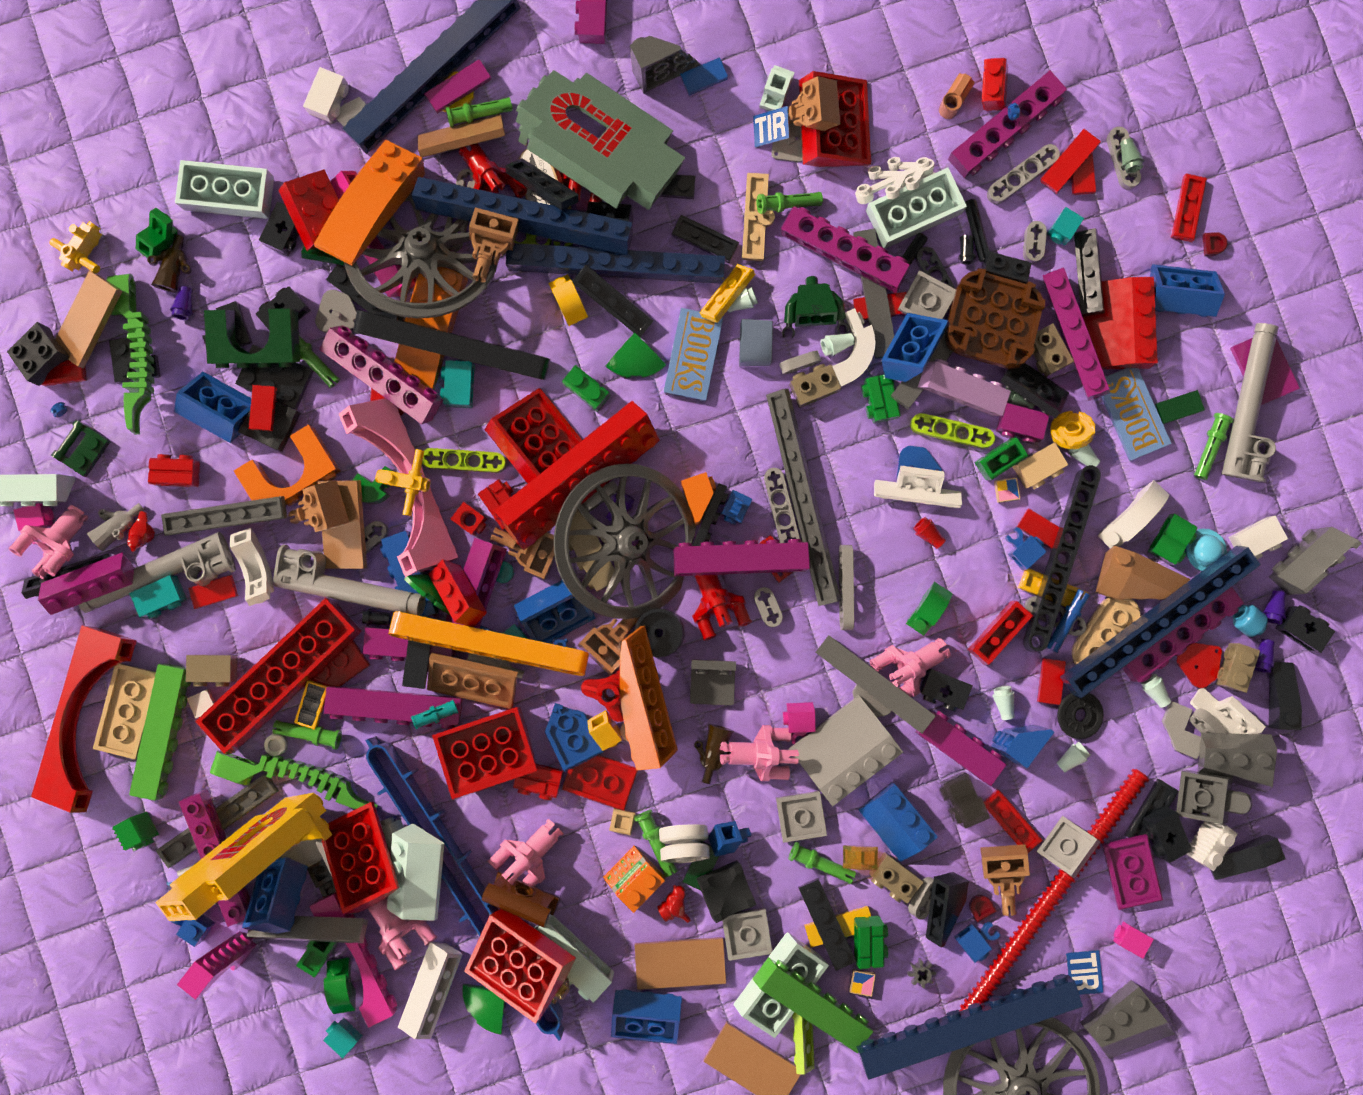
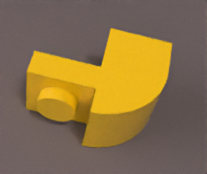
M568 274L548 283L568 326L588 318Z

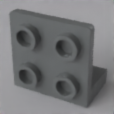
M692 659L690 703L733 705L736 661Z

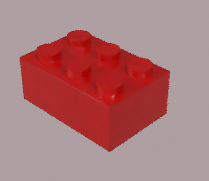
M325 169L286 181L278 190L307 251L316 248L314 243L339 202Z

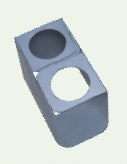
M741 319L739 367L771 365L773 321Z

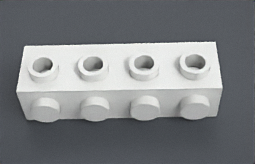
M429 943L398 1027L414 1039H431L463 955L447 943Z

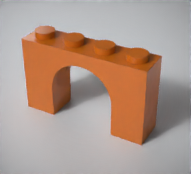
M308 424L290 436L304 460L303 474L294 485L286 488L276 487L270 481L260 463L253 459L234 470L251 501L284 496L285 504L291 506L300 500L299 497L303 495L302 489L317 485L318 481H332L337 477L336 474L341 472L314 427Z

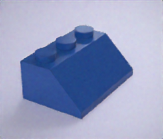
M1152 264L1150 277H1154L1155 311H1170L1182 315L1196 314L1201 317H1217L1225 296L1217 271Z
M907 313L881 360L885 378L907 382L922 373L943 336L949 320Z
M202 371L177 392L174 412L231 443L241 434L238 431L251 409L252 398Z
M563 580L514 605L519 620L530 638L545 643H551L554 638L558 639L596 619L593 611L582 605L569 592Z
M1038 725L1005 728L1003 731L999 730L994 735L991 747L1012 763L1028 768L1054 734V731Z
M893 782L858 809L900 862L921 852L938 838Z
M284 857L277 859L262 871L256 878L242 928L275 934L289 932L295 921L294 915L301 899L300 893L306 880L308 866Z
M628 989L615 990L611 1037L677 1044L682 996L654 994L649 991L634 992Z

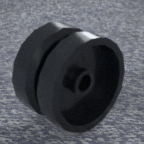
M651 609L644 613L638 619L634 629L635 631L640 626H645L653 657H665L676 652L682 645L685 637L684 625L680 617L666 609ZM657 629L663 630L661 637H657V633H655Z

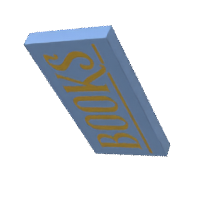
M681 308L664 393L706 402L723 317L716 323L703 318L699 313L700 311Z
M1126 368L1106 376L1110 394L1101 396L1129 461L1172 444L1139 369Z

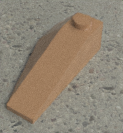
M1113 546L1105 553L1095 593L1116 600H1164L1190 581V579L1136 552Z

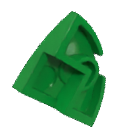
M634 333L605 367L625 378H630L631 376L645 378L658 373L666 364Z
M415 574L405 577L404 580L413 589L450 615L429 575Z
M463 984L464 1004L467 1011L477 1021L476 1023L490 1032L502 1034L505 1001L489 989H486L485 986Z

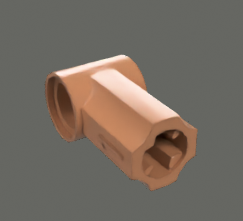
M958 74L939 106V113L943 118L952 119L957 115L961 105L975 84L971 76ZM946 103L953 104L955 108H949Z

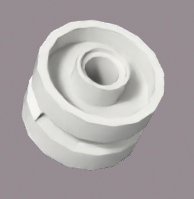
M675 825L659 829L660 842L672 844L660 849L661 862L691 863L710 858L709 846L699 843L708 839L707 825Z

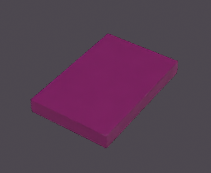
M1252 338L1230 348L1243 377ZM1277 338L1261 405L1300 389Z
M1146 834L1102 844L1119 910L1163 900Z

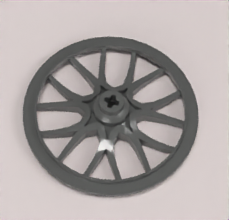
M412 191L404 202L410 201L418 226L413 230H404L397 223L394 216H392L389 221L393 230L382 228L377 235L395 242L397 245L389 249L366 248L362 254L379 260L359 270L357 261L353 266L345 262L344 264L350 282L356 291L373 306L402 317H439L462 309L477 299L491 283L498 264H494L493 257L486 282H480V277L478 281L472 278L474 273L463 264L477 262L478 256L477 259H474L472 254H460L448 250L450 246L471 241L469 232L457 233L465 220L457 219L451 227L443 232L432 231L439 215L431 213L424 222L420 211L415 209ZM392 265H402L395 276L377 288L372 287L363 277ZM448 267L471 279L473 282L464 290L458 292L442 278L438 268ZM421 273L428 281V303L406 302L412 279ZM402 284L400 301L382 294ZM435 284L450 294L451 297L433 302Z
M616 464L604 467L590 474L577 484L563 503L554 532V554L557 568L564 584L576 600L600 615L616 619H630L641 617L651 609H660L674 598L682 588L684 576H674L673 572L657 565L650 558V549L655 545L673 550L675 547H679L660 538L684 524L685 543H693L696 526L685 496L668 477L652 468L637 464ZM627 476L645 479L636 513L632 517L627 514L625 506ZM621 477L617 489L616 503H614L600 485L611 479ZM651 482H653L668 493L669 496L647 509ZM593 489H596L612 515L611 525H604L596 520L581 504ZM673 500L682 518L660 530L648 531V521L654 513ZM577 509L594 529L570 531V526ZM570 535L598 536L604 542V545L597 552L570 558L568 548ZM635 539L639 540L636 546L632 545V541H635ZM594 561L581 583L571 563ZM609 561H614L615 570L602 599L599 600L589 593L586 587L600 568ZM635 565H638L652 600L634 606L629 580L630 570ZM650 569L674 578L670 585L658 596ZM619 582H621L628 607L607 604Z
M1052 1017L1031 1024L1043 1029L1036 1035L1027 1050L1021 1029L1015 1030L1019 1058L1014 1066L1005 1062L995 1037L990 1038V1043L996 1060L971 1050L975 1044L952 1051L945 1067L943 1095H957L958 1080L981 1090L974 1095H1025L1026 1091L1030 1095H1055L1049 1094L1046 1091L1050 1082L1064 1077L1086 1075L1087 1095H1100V1084L1095 1062L1084 1042L1066 1024ZM1050 1030L1066 1041L1065 1045L1043 1068L1035 1069L1033 1061L1036 1051L1048 1031ZM1071 1047L1078 1055L1084 1068L1056 1070ZM966 1055H971L990 1065L997 1071L999 1080L989 1083L960 1075L959 1071Z

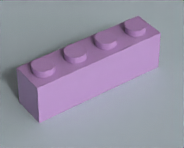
M935 359L934 362H928L922 373L918 385L919 388L986 414L1003 416L1011 392L1003 388L1004 384L996 381L987 382L985 381L986 377L982 375H969L966 373V369L954 366V368L949 367L948 362Z

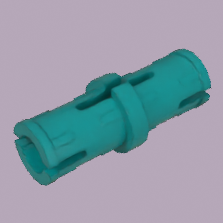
M451 700L437 707L433 705L429 707V710L411 716V719L417 730L433 722L437 724L441 719L459 712L454 700Z

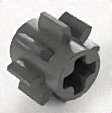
M919 958L915 964L910 962L912 969L907 972V975L914 977L911 981L913 985L920 983L921 987L925 988V984H933L931 978L932 975H936V972L933 969L929 970L932 965L930 961L924 964L921 958ZM918 971H924L926 974L924 976L918 975Z

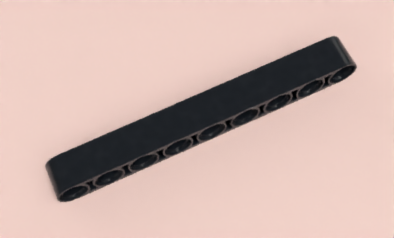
M357 310L352 331L541 380H546L551 360L547 357L362 310Z
M1093 465L1084 467L1075 475L1031 613L1033 616L1029 620L1024 635L1023 645L1029 652L1042 651L1049 644L1101 478L1100 470ZM1085 472L1091 475V482L1085 479ZM1078 492L1085 496V502H1081L1078 499ZM1072 513H1075V514L1078 515V518H1079L1078 523H1076V522H1074V521L1072 520V518H1071V514H1072ZM1065 533L1072 536V543H1068L1065 540ZM1059 553L1065 556V564L1059 562ZM1053 574L1059 577L1058 585L1054 584L1051 580ZM1046 595H1050L1053 599L1051 606L1045 602ZM1040 615L1044 616L1046 619V625L1044 627L1041 626L1038 622V618ZM1033 636H1036L1040 641L1038 648L1032 645Z

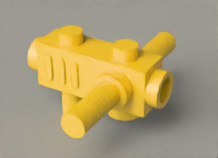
M90 221L87 224L82 222L80 227L72 224L69 227V231L74 236L69 244H64L58 239L52 238L49 243L61 252L59 257L62 260L61 265L72 272L74 269L79 271L84 266L92 272L98 273L100 266L89 260L88 256L99 243V239L102 236L99 233L101 228Z
M416 449L412 470H409V474L382 469L376 473L375 480L377 483L406 488L405 492L407 495L403 515L412 516L415 496L418 495L419 491L428 492L430 489L431 480L422 477V473H420L424 456L423 450Z

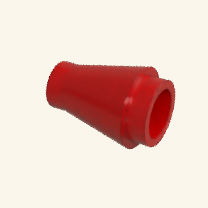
M924 517L913 528L918 537L930 543L936 549L940 548L946 541L932 519L928 520Z

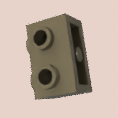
M1053 323L1037 331L1033 355L1037 361L1036 367L1041 374L1048 377L1074 362Z
M825 364L814 367L812 369L813 372L805 375L804 372H801L792 377L793 380L790 381L789 386L799 408L838 393L841 390L832 365L825 367Z
M1229 643L1224 653L1222 666L1217 675L1216 685L1236 692L1247 693L1260 650L1240 643Z
M186 655V682H194L193 686H207V682H216L215 686L220 687L229 686V682H237L238 655Z
M886 852L882 854L869 872L873 877L871 881L880 889H883L884 886L891 891L889 895L899 903L903 900L908 904L923 884L919 877Z

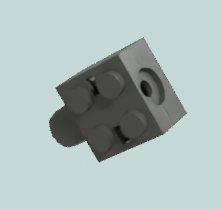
M1184 770L1181 771L1176 812L1181 817L1223 825L1228 822L1229 812L1236 814L1248 813L1252 809L1253 800L1247 793L1232 790L1233 778Z

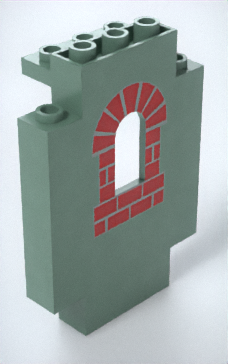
M553 70L548 76L544 75L538 87H533L526 101L522 99L516 109L518 112L516 122L520 124L519 131L521 132L518 141L525 146L528 143L527 150L615 208L628 196L649 210L679 172L685 159L684 156L667 146L673 132L672 129L587 72L581 79L577 78L573 83ZM569 108L579 109L607 129L600 138H597L570 120L566 115V110Z

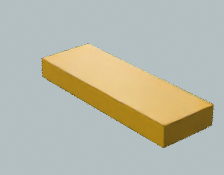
M737 264L699 312L700 315L705 319L718 323L756 275L754 270Z
M1030 568L1024 570L1018 588L1037 596L1044 574ZM1051 577L1052 582L1058 585L1059 580ZM1067 584L1061 606H1069L1079 588ZM1087 591L1083 592L1082 596L1080 597V600L1083 598L1085 593H1088ZM1050 595L1045 596L1046 600L1053 602Z
M864 906L835 916L844 936L848 937L854 935L855 917L867 918L871 914L869 907ZM814 922L804 924L811 948L822 945V939Z

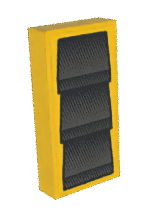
M310 680L307 681L294 723L314 730L318 727L325 705L326 687L329 686Z

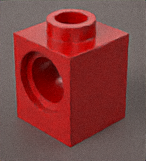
M465 502L460 505L451 517L453 522L473 536L477 533L480 535L487 526L485 523L487 518ZM475 515V524L467 526V516Z

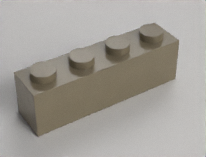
M577 509L570 526V531L593 529ZM569 536L568 548L570 552L574 550L577 557L597 552L602 547L597 536ZM594 561L577 562L576 564L580 571L584 569L587 573ZM611 561L600 568L588 584L591 590L595 588L596 592H599L608 586L615 570Z

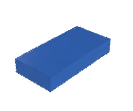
M720 57L680 74L689 96L728 80V75Z

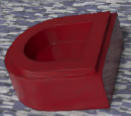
M1212 232L1203 234L1204 256H1215L1225 251L1228 242L1222 233Z
M976 895L970 900L969 909L977 922L997 912L990 899L984 895Z

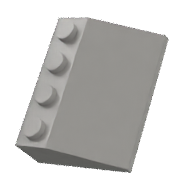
M859 695L816 727L815 732L808 733L789 748V750H798L799 756H795V758L799 759L798 762L832 807L903 753L889 732Z

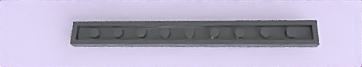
M782 389L767 394L766 397L802 542H808L809 570L818 606L841 601L790 392L789 389Z

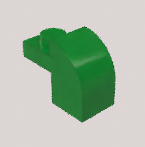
M158 208L151 210L149 213V226L136 234L135 249L148 258L151 255L161 254L164 249L169 248L174 242L175 235L178 234V230L173 227V220Z
M384 466L383 469H382V470L393 471L392 469H390V468L387 467V466ZM359 473L354 477L353 480H361L362 502L379 504L390 497L384 491L390 485L377 483L376 480L371 482Z
M934 581L923 595L919 606L907 619L906 624L924 636L932 625L934 626L940 619L953 593Z
M309 941L306 951L296 966L315 978L339 942Z
M349 957L327 961L324 993L327 1005L333 1014L355 1011L356 989L351 983V960Z

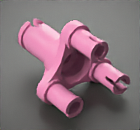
M69 505L68 510L64 511L50 529L25 525L20 531L21 535L8 548L13 554L21 557L31 543L35 542L44 552V557L31 571L37 577L40 575L41 579H44L47 574L55 576L66 561H70L74 556L69 541L83 526V522L88 520V516H81L84 512L73 505Z
M938 638L935 642L929 643L916 652H906L891 645L885 649V652L869 660V663L877 672L891 663L895 664L898 670L889 675L890 680L896 679L892 682L896 687L904 683L899 689L907 695L915 697L920 694L921 679L926 675V671L944 661V658H949L951 653L949 649L939 652V649L947 644L941 638Z
M762 725L753 743L729 742L727 744L726 742H721L720 750L731 753L729 755L720 754L721 764L729 763L730 765H753L760 781H770V779L789 780V766L777 765L779 763L798 764L799 759L790 756H799L798 750H779L778 747L773 745L772 741L790 742L791 733L788 732V727L772 728L771 725Z
M549 819L526 843L505 839L500 844L501 848L487 861L498 871L510 856H515L516 861L502 874L507 879L514 873L508 880L511 885L514 884L525 870L529 874L522 880L524 883L535 887L545 879L543 860L541 858L558 841V838L564 835L559 828L551 835L548 834L555 825Z
M386 897L376 905L369 907L368 910L381 928L379 933L382 938L378 949L382 955L388 958L396 971L407 963V960L404 959L407 956L406 954L409 955L412 952L402 937L411 930H415L424 942V945L427 946L430 942L436 940L437 936L427 924V920H402L387 910L388 897Z

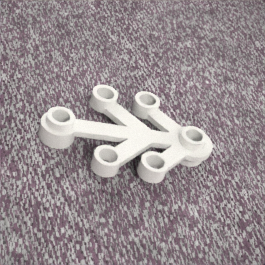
M893 157L887 162L890 171H881L880 166L870 167L868 174L871 180H885L872 186L868 184L858 186L855 193L857 202L859 204L870 203L874 199L873 193L886 188L887 198L895 199L900 195L899 191L904 183H906L908 190L917 189L920 186L919 182L922 177L930 176L933 173L934 161L923 157L916 162H901L899 157Z

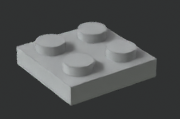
M919 270L898 311L904 314L912 313L943 319L953 301L956 289Z
M820 791L776 797L783 843L827 836Z
M1062 816L1037 852L1075 878L1100 841Z
M765 908L736 912L722 920L729 961L772 953Z

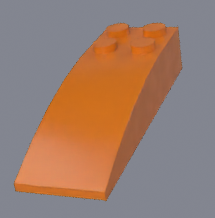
M385 140L348 186L322 228L314 246L353 266L413 191L417 178L425 176L423 158Z
M438 268L442 278L456 291L461 292L466 288L467 277L449 268ZM421 273L418 274L410 303H428V281ZM435 284L433 302L451 297L450 294ZM459 310L439 317H406L405 321L452 333ZM398 344L394 363L401 365L405 372L417 377L420 383L426 387L435 390L445 355Z
M640 626L622 640L620 696L626 739L630 744L632 761L635 763L636 770L661 768L678 749L645 626Z

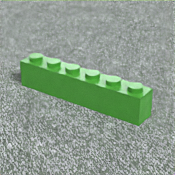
M158 664L130 788V796L155 801L162 799L168 791L169 785L166 782L168 774L171 773L173 768V761L171 759L173 752L176 751L178 746L177 732L181 729L183 718L181 717L182 709L187 704V696L185 695L187 687L191 684V682H186L185 667L170 664Z
M768 957L753 977V981L759 989L858 1053L856 1046L868 1040L873 1033V1030L867 1025L869 1021L860 1013L857 1015L853 1014V1010L847 1004H838V1000L829 992L823 994L821 992L822 989L814 982L810 981V983H807L805 977L796 970L793 973L789 971V967L783 961L778 959L776 962Z

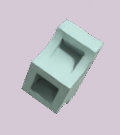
M774 65L766 82L759 108L767 111L782 108L795 72Z

